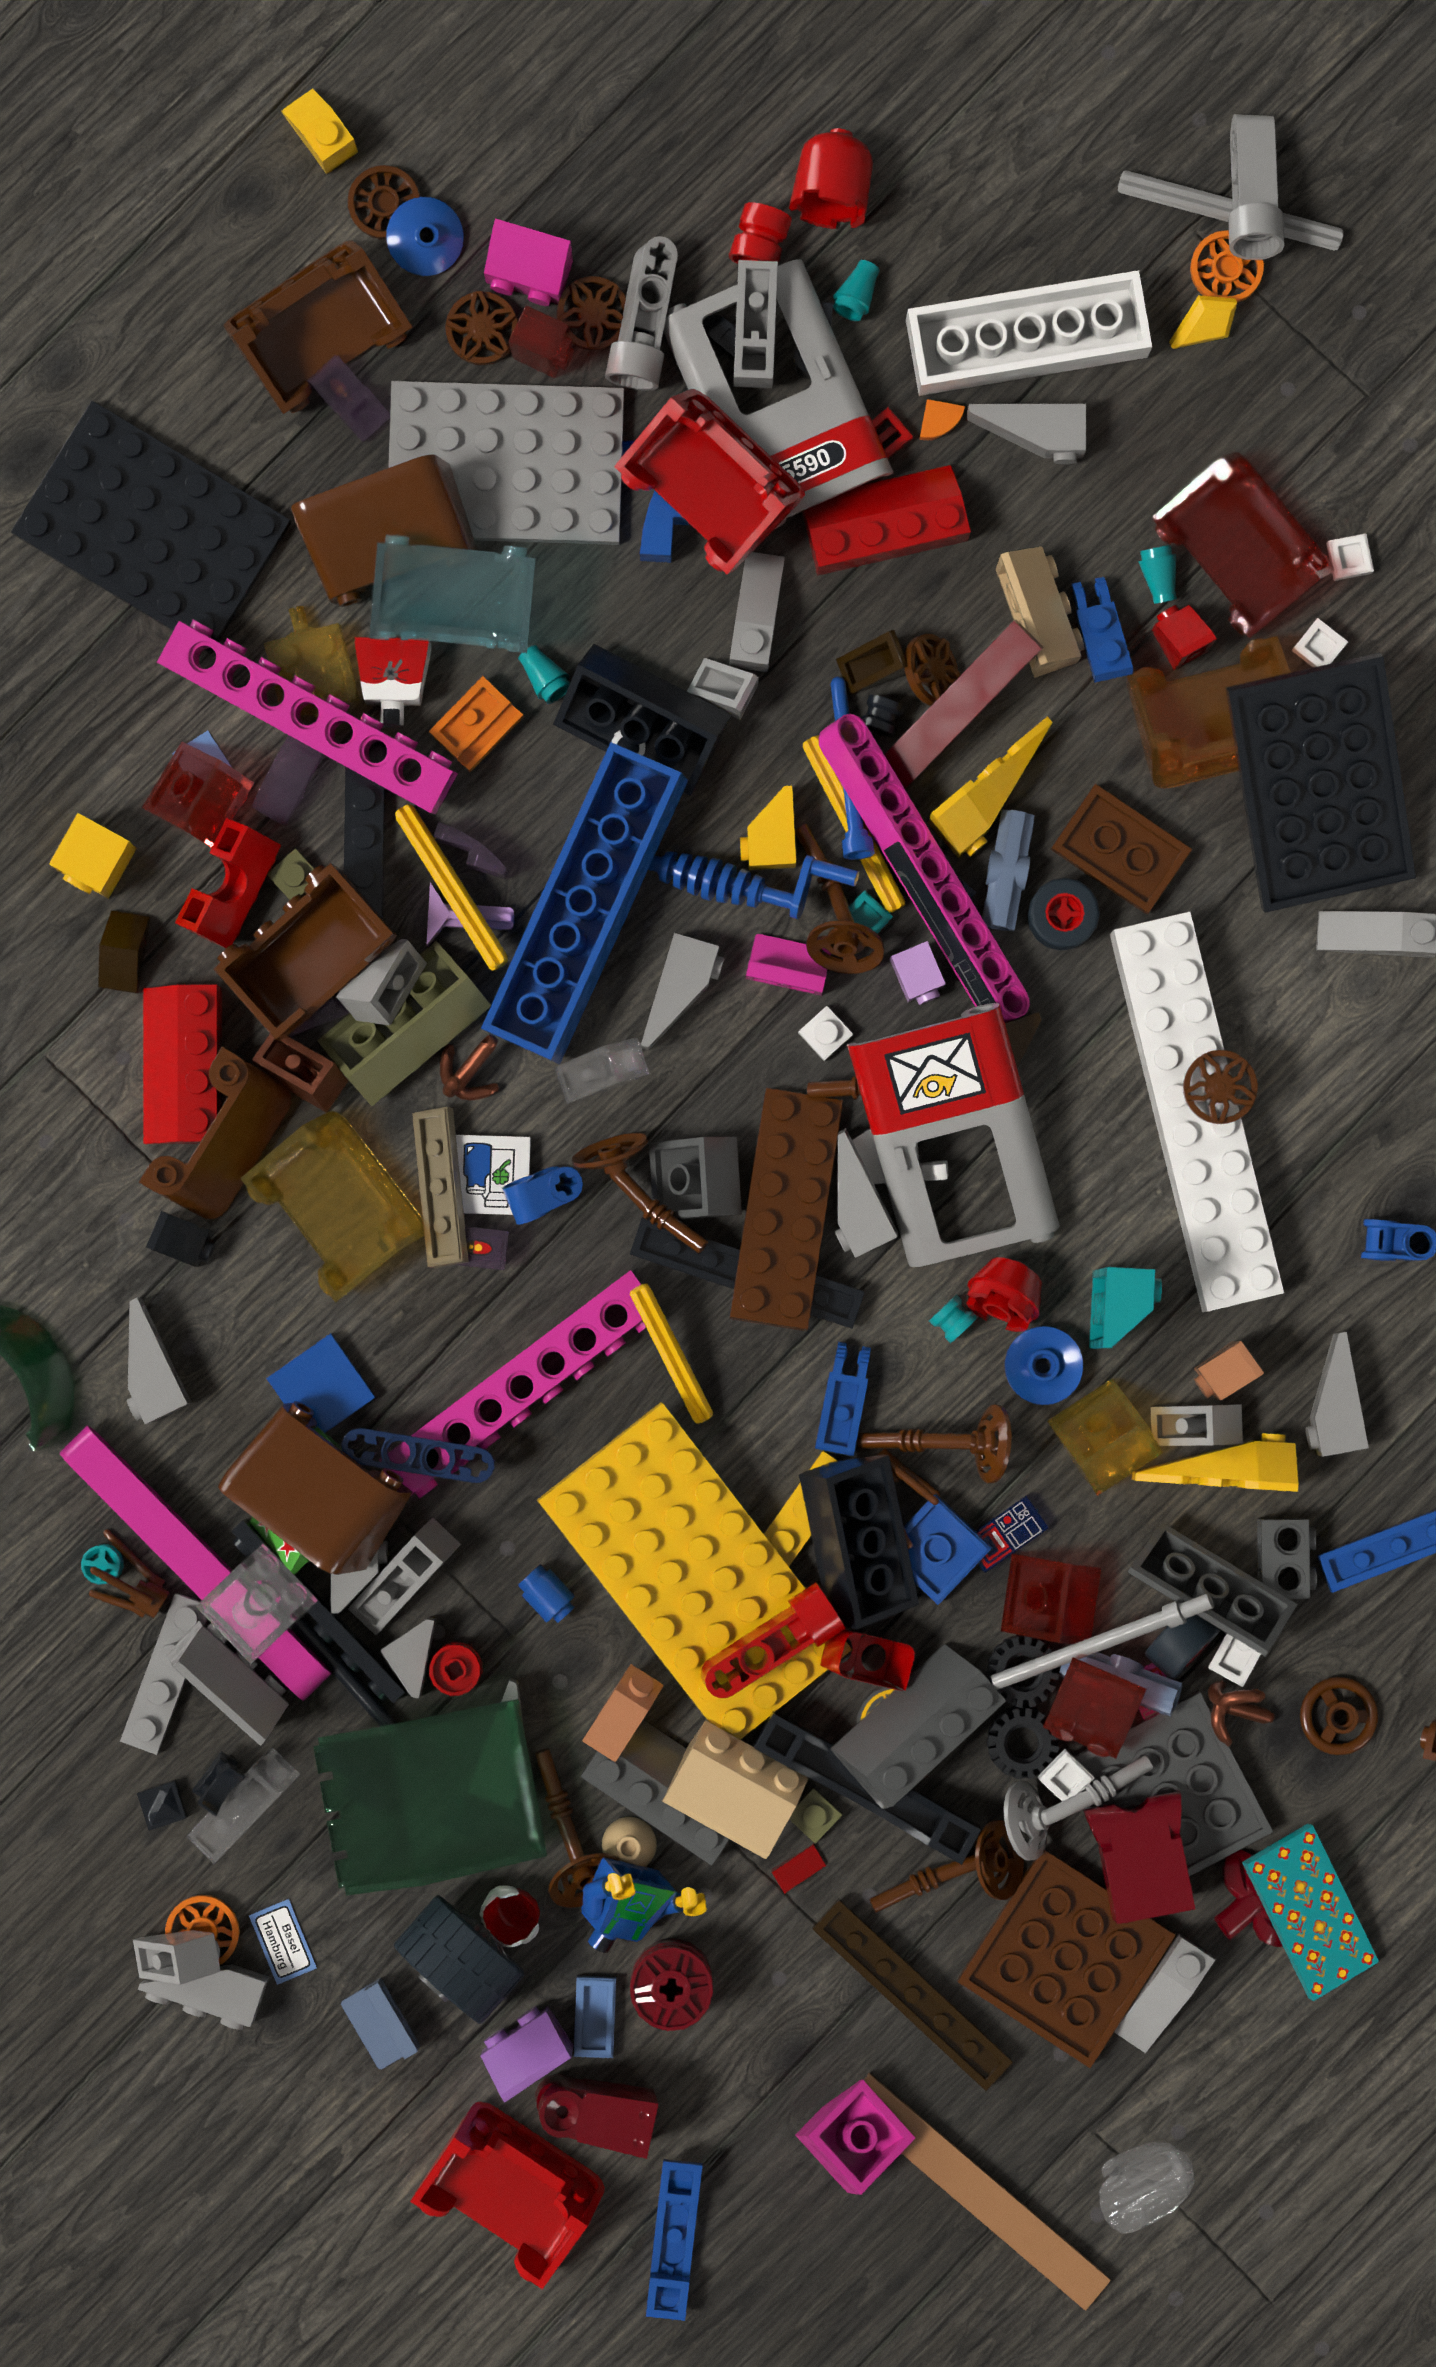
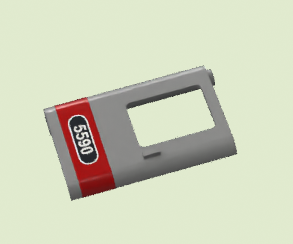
M801 259L792 260L778 266L776 299L812 381L810 387L749 415H744L739 411L703 327V321L707 316L737 304L738 284L686 307L685 303L669 308L663 330L688 390L696 389L708 396L803 488L805 492L804 498L776 528L786 522V518L874 479L893 474L888 457Z

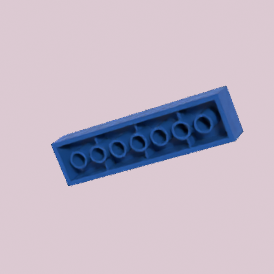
M610 742L481 1029L560 1065L689 781L681 772Z

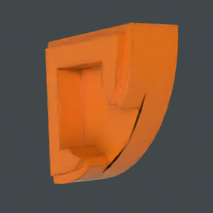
M927 399L919 440H935L949 433L960 422L965 406Z

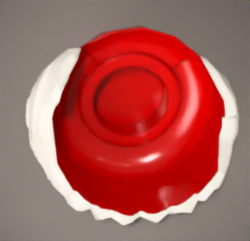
M508 1885L496 1886L488 1893L481 1907L480 1917L484 1927L502 1943V1946L507 1948L526 1944L536 1937L539 1931L540 1909L534 1897L525 1890Z

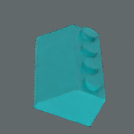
M1105 1267L1093 1270L1089 1349L1112 1348L1154 1310V1303H1160L1162 1279L1155 1278L1154 1269Z

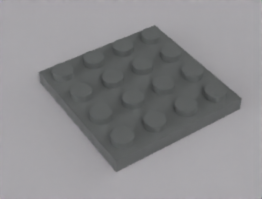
M1199 1691L1178 1701L1171 1717L1157 1712L1073 1756L1094 1776L1095 1779L1093 1781H1100V1777L1103 1775L1106 1777L1111 1776L1144 1755L1148 1757L1153 1769L1117 1790L1115 1797L1109 1796V1800L1106 1802L1101 1800L1102 1804L1100 1806L1115 1804L1121 1808L1133 1809L1142 1804L1148 1797L1180 1791L1182 1805L1180 1835L1189 1876L1273 1833L1229 1746L1218 1740L1211 1725V1712ZM1092 1805V1806H1089V1807H1087V1808H1085V1809L1094 1808V1807H1097V1806H1096V1805Z

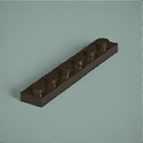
M839 1898L812 1926V1929L985 2091L1013 2063L1011 2058Z

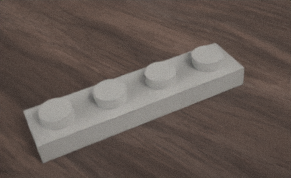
M179 1593L174 1594L120 1742L155 1755L159 1754L186 1678L171 1665L167 1654L198 1621L206 1626L212 1610L204 1602Z

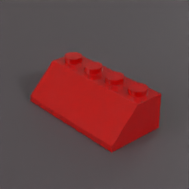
M951 465L861 485L802 511L817 576L966 542L971 533L963 497Z
M217 984L143 988V1144H200L222 1108V1093L212 1086L209 1079L210 1066L222 1047V988Z

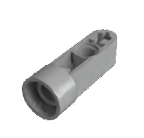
M1234 114L1230 130L1233 211L1228 217L1229 250L1234 256L1245 260L1267 259L1277 255L1284 248L1283 213L1278 208L1274 116Z
M658 236L650 239L634 255L617 342L611 344L605 378L609 382L622 387L636 390H656L659 386L664 353L660 351L678 257L676 246L666 237ZM655 252V257L650 255V253ZM655 261H661V263L654 268ZM642 287L648 288L654 293L655 304H650L643 299L641 294ZM634 329L649 332V334L634 331Z

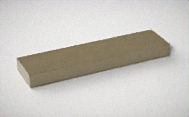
M443 1107L412 1113L427 1266L437 1268L468 1263L453 1108Z

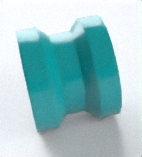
M956 1294L929 1322L934 1327H940L945 1332V1339L951 1344L978 1316L973 1311H967L962 1306V1299Z
M100 1544L88 1549L83 1555L81 1570L90 1582L107 1584L101 1578L93 1575L90 1572V1568L95 1566L118 1578L124 1569V1558L114 1546Z

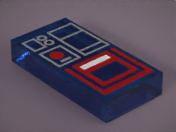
M1027 1496L1022 1497L975 1530L993 1547L978 1563L984 1573L1048 1529V1526Z

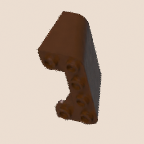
M331 863L326 868L321 864L307 875L305 881L308 885L304 889L306 895L303 897L300 894L294 896L282 908L285 912L284 915L275 923L269 920L258 928L253 934L256 938L250 945L243 944L240 947L235 943L230 945L218 956L217 959L220 963L214 968L215 972L269 1033L279 1041L285 1039L298 1029L379 956L397 937L342 870Z

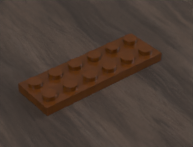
M766 1088L729 1319L800 1331L808 1330L843 1100L826 1097L809 1098L808 1094Z

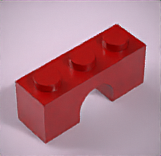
M226 818L209 852L223 862L225 867L224 881L220 888L211 894H205L192 888L175 924L223 948L232 945L241 932V926L251 906L256 901L269 870L275 863L276 855L281 845L248 826Z

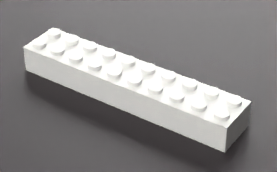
M1186 912L1115 929L1111 932L1110 938L1202 1312L1283 1294L1284 1290L1241 1118L1228 1124L1205 1122L1189 1109L1183 1095L1184 1076L1193 1061L1207 1052L1224 1050L1191 913ZM1213 1057L1220 1065L1221 1071H1223L1224 1066L1228 1064L1226 1057ZM1205 1060L1206 1071L1211 1075L1215 1072V1068ZM1199 1066L1192 1074L1190 1086L1198 1081L1205 1082V1079L1201 1077ZM1199 1087L1190 1092L1191 1095L1204 1096V1087ZM1209 1099L1205 1102L1194 1101L1195 1105L1202 1112L1210 1116ZM1228 1101L1230 1108L1226 1117L1239 1112L1238 1105ZM1223 1103L1215 1104L1217 1118L1221 1115Z

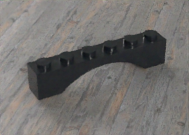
M773 1711L754 1742L756 1750L856 1802L961 1865L963 1864L981 1831L978 1824L913 1788L893 1807L881 1809L830 1750L834 1745L833 1743L778 1712Z

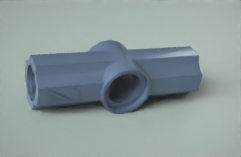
M1001 810L995 849L991 851L986 876L988 890L982 919L990 929L1001 931L1015 930L1021 891L1025 890L1030 865L1028 851L1035 815L1016 810Z
M1097 1652L1062 1665L1059 1672L1061 1677L1098 1690L1097 1692L1112 1701L1125 1705H1130L1132 1702L1170 1717L1177 1706L1183 1687L1182 1683L1145 1670L1144 1666L1140 1663L1116 1654H1112L1109 1657Z

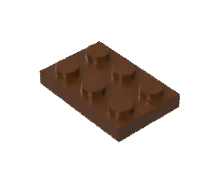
M1095 784L1050 850L1147 915L1192 849Z

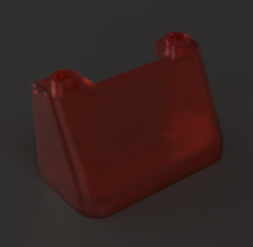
M1233 452L1219 458L1152 517L1153 521L1157 524L1155 530L1159 537L1168 545L1172 543L1178 546L1184 545L1232 603L1229 607L1231 616L1228 617L1229 622L1241 635L1246 633L1249 638L1259 633L1334 572V568L1327 556L1252 464L1238 452Z

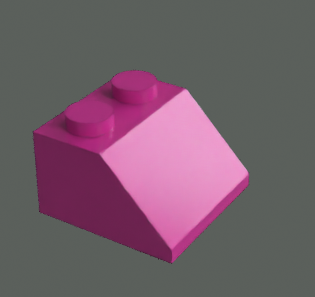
M495 218L484 270L486 283L491 284L490 288L493 291L504 295H512L513 291L528 295L527 299L530 302L541 306H549L550 302L558 304L565 290L573 263L571 241Z
M859 2080L824 2105L795 2134L847 2193L862 2195L915 2139L914 2135L864 2080Z

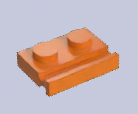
M482 676L431 728L429 733L471 772L524 718V715Z

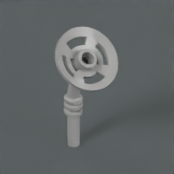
M1144 1755L1109 1777L1101 1776L1100 1781H1093V1786L1090 1784L1086 1785V1791L1050 1808H1046L1043 1805L1038 1792L1030 1783L1026 1781L1014 1782L1008 1788L1004 1801L1005 1827L1012 1847L1024 1860L1038 1859L1045 1850L1048 1828L1051 1824L1089 1806L1096 1805L1098 1807L1102 1804L1101 1800L1106 1802L1109 1800V1796L1115 1797L1117 1790L1152 1770V1763ZM1024 1792L1025 1795H1026V1797H1024V1798L1021 1800L1020 1805H1019V1807H1018V1802H1019L1020 1796H1021L1022 1793ZM1021 1830L1030 1837L1028 1844L1023 1838Z

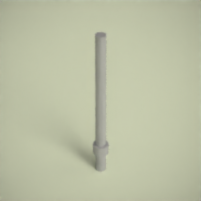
M1207 1593L1183 1603L1177 1600L1162 1606V1611L991 1675L992 1683L996 1690H999L1165 1626L1174 1628L1187 1622L1186 1618L1213 1609V1600L1210 1594Z

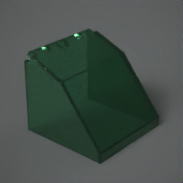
M518 1699L318 1737L319 1745L313 1746L318 1774L332 1771L333 1779L320 1781V1788L325 1813L339 1811L340 1815L339 1819L327 1821L332 1853L346 1850L347 1858L334 1860L338 1887L345 1888L346 1896L424 1886L547 1856Z

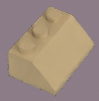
M1043 547L1001 554L996 566V572L1012 617L1044 647L1029 662L1034 678L1078 663L1081 658L1080 651L1085 650L1079 629H1072L1067 615L1071 614L1072 611L1065 591L1059 593L1054 578L1059 577L1052 555L1045 556Z
M705 1720L688 1745L662 1802L762 1858L767 1859L795 1810L808 1777L781 1764Z

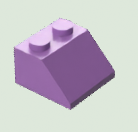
M536 2006L517 2018L520 2025L508 2033L502 2028L484 2041L487 2047L482 2049L480 2056L504 2102L572 2057L574 2045L548 2006L541 2011Z

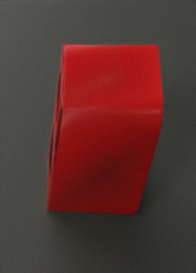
M848 1630L842 1631L825 1643L820 1666L848 1679L906 1691L915 1658V1652L910 1645L870 1635L861 1638L865 1634ZM848 1638L852 1644V1653L847 1661L840 1663ZM871 1644L882 1646L886 1654L883 1666L876 1671L865 1669L861 1660L863 1651Z

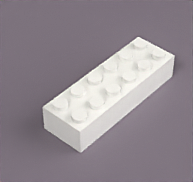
M1139 270L908 309L906 317L919 396L1148 358L1152 348Z

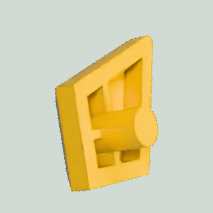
M1198 295L1170 339L1169 344L1171 348L1175 349L1228 338L1237 306L1236 299Z

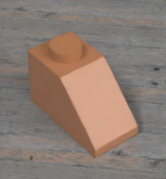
M1232 1341L1194 1368L1199 1375L1194 1381L1207 1399L1213 1395L1216 1400L1221 1401L1259 1378L1264 1372L1242 1341Z
M630 1664L582 1741L616 1762L664 1685Z

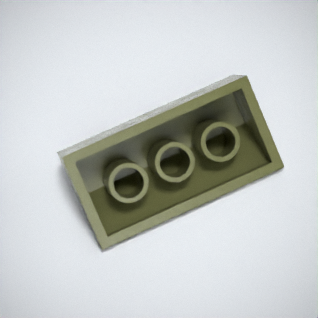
M437 941L420 954L427 964L391 1025L356 1021L349 1013L317 1040L371 1106L387 1096L394 1087L411 1073L418 1070L425 1061L442 1047L449 1044L456 1035L476 1021L491 1007V1004Z

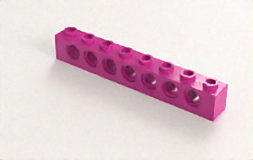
M193 619L190 626L178 621L157 663L427 812L437 814L458 773L449 769L452 761L434 751H431L429 757L415 750L418 742L397 732L394 738L381 731L384 724L365 713H363L360 719L347 713L350 707L349 704L330 694L325 701L313 694L316 686L297 676L293 678L292 682L278 675L282 668L261 657L258 663L245 657L247 648L228 638L224 644L211 638L214 630ZM212 648L216 653V661L212 667L203 669L199 663V656L203 650ZM247 667L250 672V680L246 686L237 688L233 682V674L238 668ZM280 685L284 690V700L278 706L272 707L267 701V693L271 687ZM314 704L318 708V719L312 725H305L301 720V711L306 705ZM349 723L353 729V736L349 742L339 744L335 739V730L340 724ZM382 741L387 747V755L383 761L373 763L369 758V749L373 743ZM417 760L421 765V775L417 780L408 782L403 776V767L407 762Z
M630 1270L411 1436L452 1443L449 1438L451 1426L455 1423H463L470 1430V1439L465 1445L479 1446L484 1449L488 1448L501 1438L497 1430L510 1422L513 1428L532 1414L528 1408L540 1398L546 1404L563 1391V1388L560 1386L562 1381L570 1375H573L578 1380L595 1367L591 1362L594 1357L602 1351L608 1357L626 1343L622 1337L634 1327L638 1333L646 1328L630 1296V1291L641 1285V1283ZM617 1304L626 1309L628 1317L624 1325L614 1328L607 1324L605 1312L610 1306ZM582 1328L591 1329L596 1336L595 1346L589 1351H581L574 1344V1335ZM549 1352H558L564 1358L565 1365L559 1374H548L543 1368V1358ZM525 1375L533 1383V1391L527 1398H518L512 1392L511 1384L517 1376ZM487 1399H494L501 1405V1416L495 1422L484 1420L480 1414V1407ZM402 1442L391 1450L388 1456L394 1463L403 1464L410 1457V1448L405 1442ZM435 1447L434 1449L439 1455V1461L433 1469H445L449 1463V1454L445 1449ZM455 1450L456 1463L452 1473L459 1470V1466H464L469 1462V1460L460 1459L464 1452L463 1450ZM392 1470L403 1478L402 1484L413 1491L411 1495L416 1493L419 1499L438 1485L434 1476Z

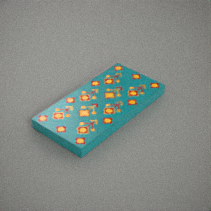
M1307 1823L1242 1862L1310 2000L1315 2001L1379 1962L1313 1825Z

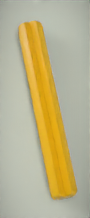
M641 1284L630 1291V1296L692 1419L697 1424L705 1422L713 1416V1411L661 1307L648 1284Z

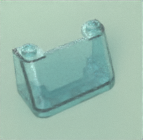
M386 534L385 542L378 541L376 547L368 627L369 638L389 640V638H396V635H399L400 640L437 641L480 645L487 648H495L496 644L498 648H505L510 652L527 653L536 558L528 556L527 548L504 546L503 553L409 544L408 536Z

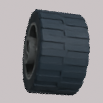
M440 1895L432 1899L394 1943V1948L420 1973L418 1977L446 2003L451 2001L479 2024L484 2023L525 1976L521 1967L505 1953L500 1941L472 1916L459 1912Z

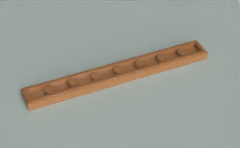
M869 2072L863 2080L915 2137L913 2142L901 2154L1086 2311L1111 2281L1110 2277Z

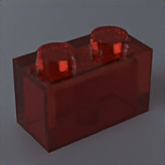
M527 305L525 306L509 339L512 357L514 360L555 378L559 368L564 371L566 370L574 353V349L571 348L573 340L570 339L569 325Z

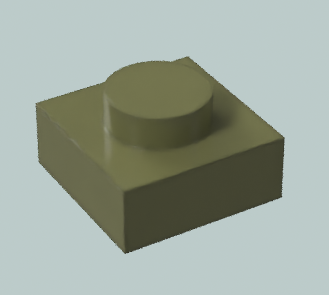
M295 848L271 869L267 875L285 896L291 900L298 894L302 897L306 894L304 889L308 883L305 881V878L314 868Z
M812 1787L798 1802L789 1820L816 1844L842 1816V1813Z

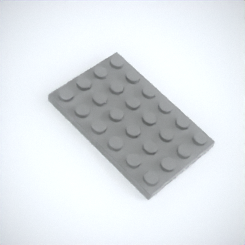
M391 381L389 468L417 457L432 454L449 463L474 540L619 545L622 474L614 466L622 457L624 388Z

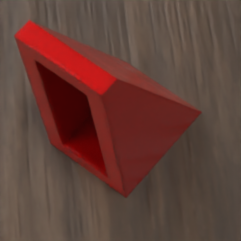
M814 1844L771 1870L785 1894L825 1867L826 1864Z

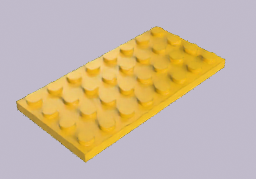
M660 1402L537 1499L541 1507L709 1723L741 1740L766 1720L773 1711L776 1712L828 1670L820 1666L825 1643L819 1647L813 1643L729 1698L713 1696L704 1685L701 1678V1669L709 1658L790 1607L788 1600L805 1590V1587L663 1403ZM787 1625L780 1629L788 1642L795 1639ZM847 1642L845 1643L842 1658L852 1651ZM758 1646L748 1649L744 1657L745 1662L748 1664L760 1662L764 1656V1649ZM736 1659L731 1660L738 1673H743L744 1671ZM721 1669L714 1673L716 1680L721 1685L728 1681L726 1674Z

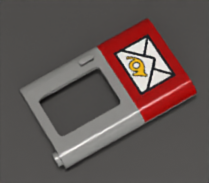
M999 1003L973 1007L963 1012L960 1018L868 1042L847 1044L910 1267L926 1266L1029 1239L1033 1243H1039L1054 1237L1053 1232L1059 1229L1060 1225ZM987 1125L993 1133L1016 1222L1010 1227L945 1242L939 1235L916 1152V1144L923 1140Z

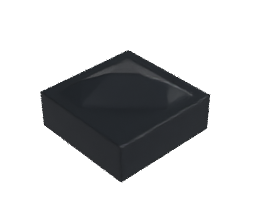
M176 1780L137 1793L149 1831L188 1817Z

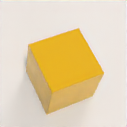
M77 813L49 865L64 874V881L88 894L93 890L109 899L137 848L125 838Z

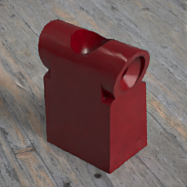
M1180 1791L1148 1797L1142 1804L1133 1809L1121 1808L1115 1804L1083 1809L1086 1820L1099 1845L1111 1915L1116 1924L1195 1910L1180 1835L1182 1810Z
M564 2074L550 2075L539 2083L535 2092V2102L541 2125L549 2135L557 2138H571L579 2143L647 2159L659 2104L653 2089L586 2078L582 2080L575 2079Z

